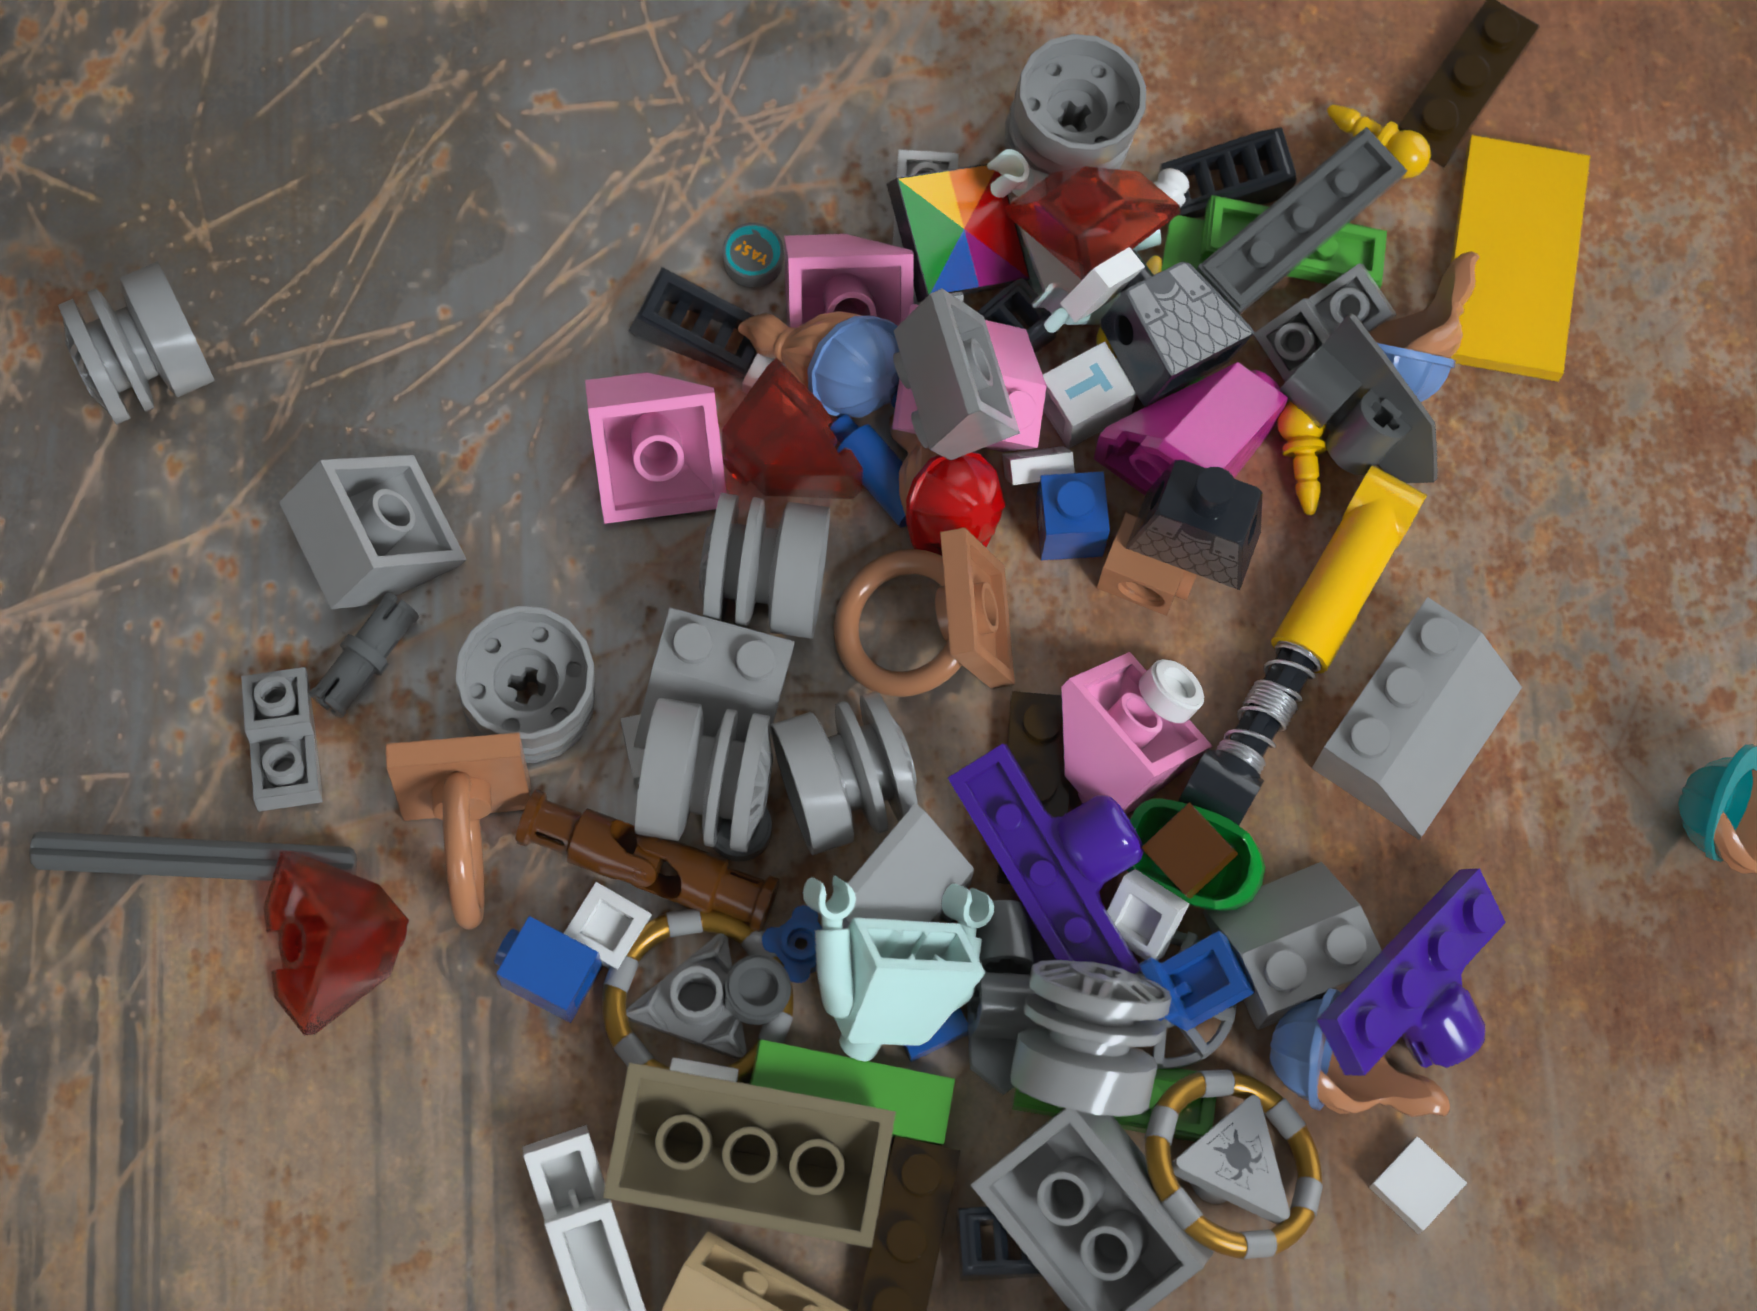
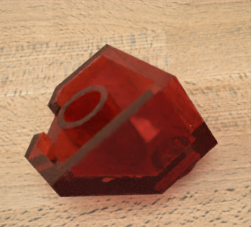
M1090 166L1054 172L1005 207L1009 218L1081 280L1101 263L1129 247L1131 250L1181 213L1180 205L1139 171Z
M776 358L765 368L721 430L724 466L740 484L747 486L751 482L764 496L854 499L862 492L863 468L851 449L845 447L839 453L836 450L837 440L833 431L828 426L832 419L824 406Z
M280 851L263 906L266 933L278 932L279 952L282 961V969L271 971L274 998L303 1035H315L391 976L399 950L406 940L409 919L379 884L295 851Z

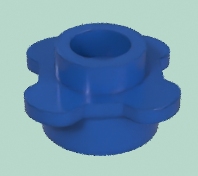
M807 905L796 907L792 912L791 919L779 928H768L762 937L764 949L767 952L776 954L784 965L790 981L793 983H803L809 979L811 973L817 971L815 931L822 930V926L818 922V912ZM798 939H805L808 945L805 949L799 950L795 947V942Z

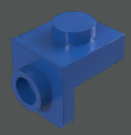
M1219 931L1163 963L1152 957L1139 963L1146 979L1158 983L1170 992L1172 999L1169 1013L1158 1020L1162 1021L1166 1018L1168 1022L1185 1031L1194 1028L1255 993L1227 936Z

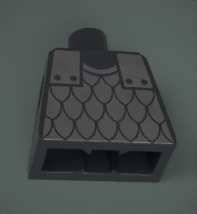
M1132 250L1145 267L1120 292L1121 295L1102 317L1101 328L1138 398L1147 407L1228 364L1255 332L1191 264L1181 261L1153 275L1136 250Z
M1174 460L1147 490L1126 549L1240 590L1261 534L1263 492L1256 486L1234 479L1233 475L1224 468H1204L1185 460Z

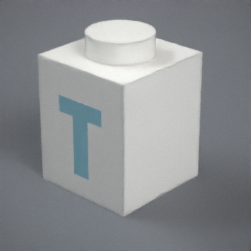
M1105 342L1043 374L1047 385L1043 411L1067 449L1096 435L1107 426L1132 413L1137 394L1118 358L1114 357Z

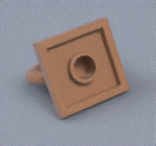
M966 528L940 532L942 556L920 549H904L887 553L865 565L856 573L844 589L834 618L835 645L846 670L864 687L888 696H914L940 686L950 679L962 665L991 689L1015 685L1005 565ZM908 574L929 577L942 586L936 591L935 607L938 625L947 643L935 658L919 668L909 671H891L880 667L867 656L861 645L859 621L864 605L872 593L890 579Z
M520 733L386 744V767L403 821L431 818L443 820L445 863L452 911L455 921L460 927L474 929L483 919L485 901L483 850L479 819L488 816L490 813L524 811L532 795V786Z

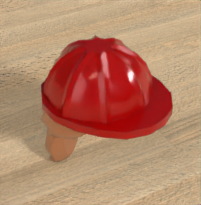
M892 414L889 419L891 437L897 444L908 451V456L903 461L899 470V493L906 515L910 540L914 549L926 550L942 556L940 532L966 528L987 548L991 537L995 534L1006 505L996 470L976 452L949 460L931 451L929 447H923L916 434L892 429L894 414Z

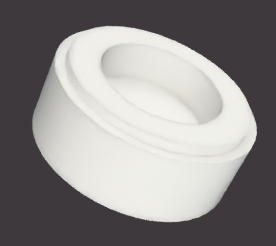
M1166 659L1156 661L1139 680L1140 693L1147 705L1160 717L1170 722H1187L1204 703L1203 689L1197 678L1186 667L1175 661Z

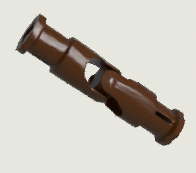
M537 789L532 793L526 804L516 832L515 841H517V844L525 847L531 842L567 855V862L611 879H619L630 883L636 888L705 914L716 910L748 922L750 929L759 933L763 930L780 884L779 879L769 876L766 880L741 872L729 867L727 859L675 840L636 834L635 825L587 808L581 813L547 800L545 792ZM667 861L679 875L666 876L660 874L663 863Z

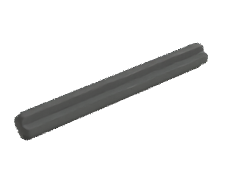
M39 831L33 835L29 850L30 863L38 870L349 885L354 882L357 868V856L354 849L342 846Z

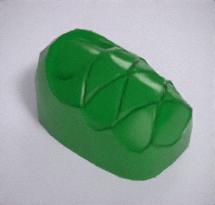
M1162 798L1150 799L1141 803L1135 809L1130 822L1140 837L1142 846L1187 804ZM1194 806L1238 853L1235 858L1191 899L1173 883L1145 851L1139 863L1127 869L1128 872L1134 869L1138 870L1188 902L1189 905L1208 910L1226 911L1237 910L1254 899L1262 886L1266 867L1261 850L1246 830L1217 813Z

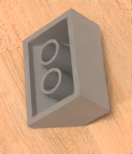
M1427 597L1326 743L1312 769L1420 840L1522 686L1481 631Z
M1063 1108L971 1184L1070 1311H1148L1199 1272L1215 1252L1201 1245L1182 1231L1162 1206L1151 1183L1145 1155L1117 1120L1110 1115H1096Z

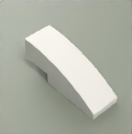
M587 1125L523 1146V1156L573 1311H646L611 1199L603 1198L605 1181Z

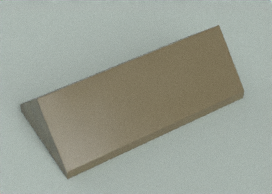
M629 1063L603 1198L872 1248L896 1111Z

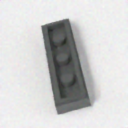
M1366 127L1202 262L1196 270L1240 315L1399 182L1406 174L1407 169Z

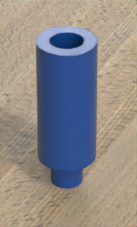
M849 415L841 416L829 428V431L840 443L836 455L900 528L906 527V515L899 493V470L903 462L870 424L858 427Z

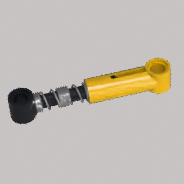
M1374 465L1370 467L1349 503L1334 535L1271 640L1277 656L1275 660L1264 664L1266 676L1263 680L1254 682L1250 693L1247 694L1245 701H1243V707L1238 710L1239 722L1236 728L1228 730L1224 734V740L1219 742L1220 745L1217 746L1216 750L1211 751L1207 749L1178 802L1186 804L1190 802L1193 806L1217 813L1237 825L1241 824L1265 781L1261 779L1260 774L1263 767L1266 766L1263 758L1268 748H1276L1273 742L1274 737L1278 731L1287 729L1286 726L1289 725L1291 718L1296 714L1295 711L1298 710L1296 702L1303 701L1299 694L1308 678L1314 679L1316 678L1314 673H1325L1328 671L1356 622L1360 610L1395 549L1397 550L1424 503L1427 494Z

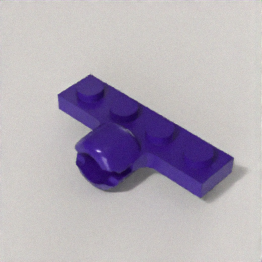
M1001 744L949 776L948 780L1056 960L1095 962L1117 967L1133 974L1142 971L1139 963L1102 904L1099 894L1104 883L1139 863L1144 853V850L1141 848V839L1121 806L1109 796L1096 795L1064 816H1051L1044 808L1006 744Z
M1480 868L1458 870L1316 1019L1345 1076L1366 1075L1401 1036L1413 1059L1424 1068L1433 1064L1445 1068L1459 1064L1475 1054L1485 1042V1023L1470 992L1462 987L1461 975L1465 966L1506 922Z

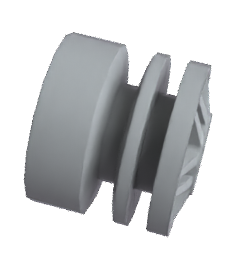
M1070 34L1049 40L1031 54L1020 75L1015 98L1005 122V148L1018 151L1023 155L1029 168L1057 178L1087 184L1091 188L1103 187L1109 176L1114 178L1117 176L1146 109V85L1138 65L1121 47L1098 36Z
M158 261L120 277L121 290L126 307L114 311L105 297L96 288L87 293L99 317L97 320L86 324L73 299L58 305L63 316L65 343L91 397L111 415L116 425L131 419L120 395V392L133 387L144 411L147 412L154 409L153 396L148 382L151 378L160 375L177 398L215 381Z
M721 493L716 513L710 526H707L702 549L699 589L701 590L704 603L703 617L723 622L728 599L736 600L735 625L748 628L756 603L768 604L770 633L813 639L825 569L830 507L788 502L783 511L779 528L773 529L766 528V507L763 498H752L747 523L743 525L738 524L739 496Z
M516 606L492 613L473 628L458 653L456 684L460 702L470 732L474 736L520 733L526 763H537L560 756L581 739L593 717L595 670L587 641L568 619L546 608ZM528 682L536 683L539 695H532L528 704L519 703L517 691H523Z
M876 691L860 696V709L864 726H859L848 702L843 701L835 704L836 735L827 737L821 723L812 712L770 725L772 742L785 789L803 839L812 855L853 842L854 824L852 811L862 809L870 826L876 833L880 834L888 831L884 801L888 800L898 822L915 803L918 805L916 772L906 739L899 724L890 715L880 693Z
M659 698L651 718L643 756L635 813L636 834L679 841L686 828L690 813L702 815V833L705 846H715L722 818L732 820L730 850L747 852L751 837L760 819L764 816L774 757L769 735L770 716L753 713L746 742L736 740L737 710L727 709L720 722L716 737L704 735V717L701 704Z
M1051 960L1041 961L1032 965L1029 985L1030 989L1036 993L1025 998L1024 1013L1035 1023L1044 1027L1028 1028L1018 1033L1010 1072L1011 1083L1027 1095L1070 1110L1110 1116L1137 1115L1146 1111L1149 1108L1157 1064L1153 1057L1137 1047L1154 1046L1163 1041L1165 1030L1163 1024L1157 1019H1161L1169 1013L1172 999L1170 992L1154 981L1117 967L1095 962Z

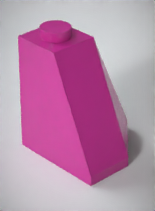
M1236 362L1107 426L1099 435L1094 460L1144 496L1147 490L1174 460H1185L1204 468L1221 467L1229 471L1235 478L1277 425V419L1285 408L1288 397L1281 393L1280 387L1270 376L1258 370L1250 371Z

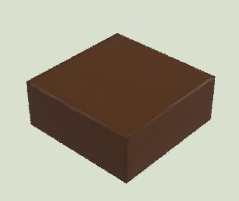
M1190 802L1141 847L1189 899L1238 855Z

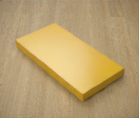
M1471 135L1467 144L1451 263L1461 254L1470 251L1477 253L1479 259L1475 265L1476 285L1471 296L1463 306V314L1459 316L1463 337L1457 352L1450 357V359L1456 361L1455 364L1557 382L1564 374L1590 155Z

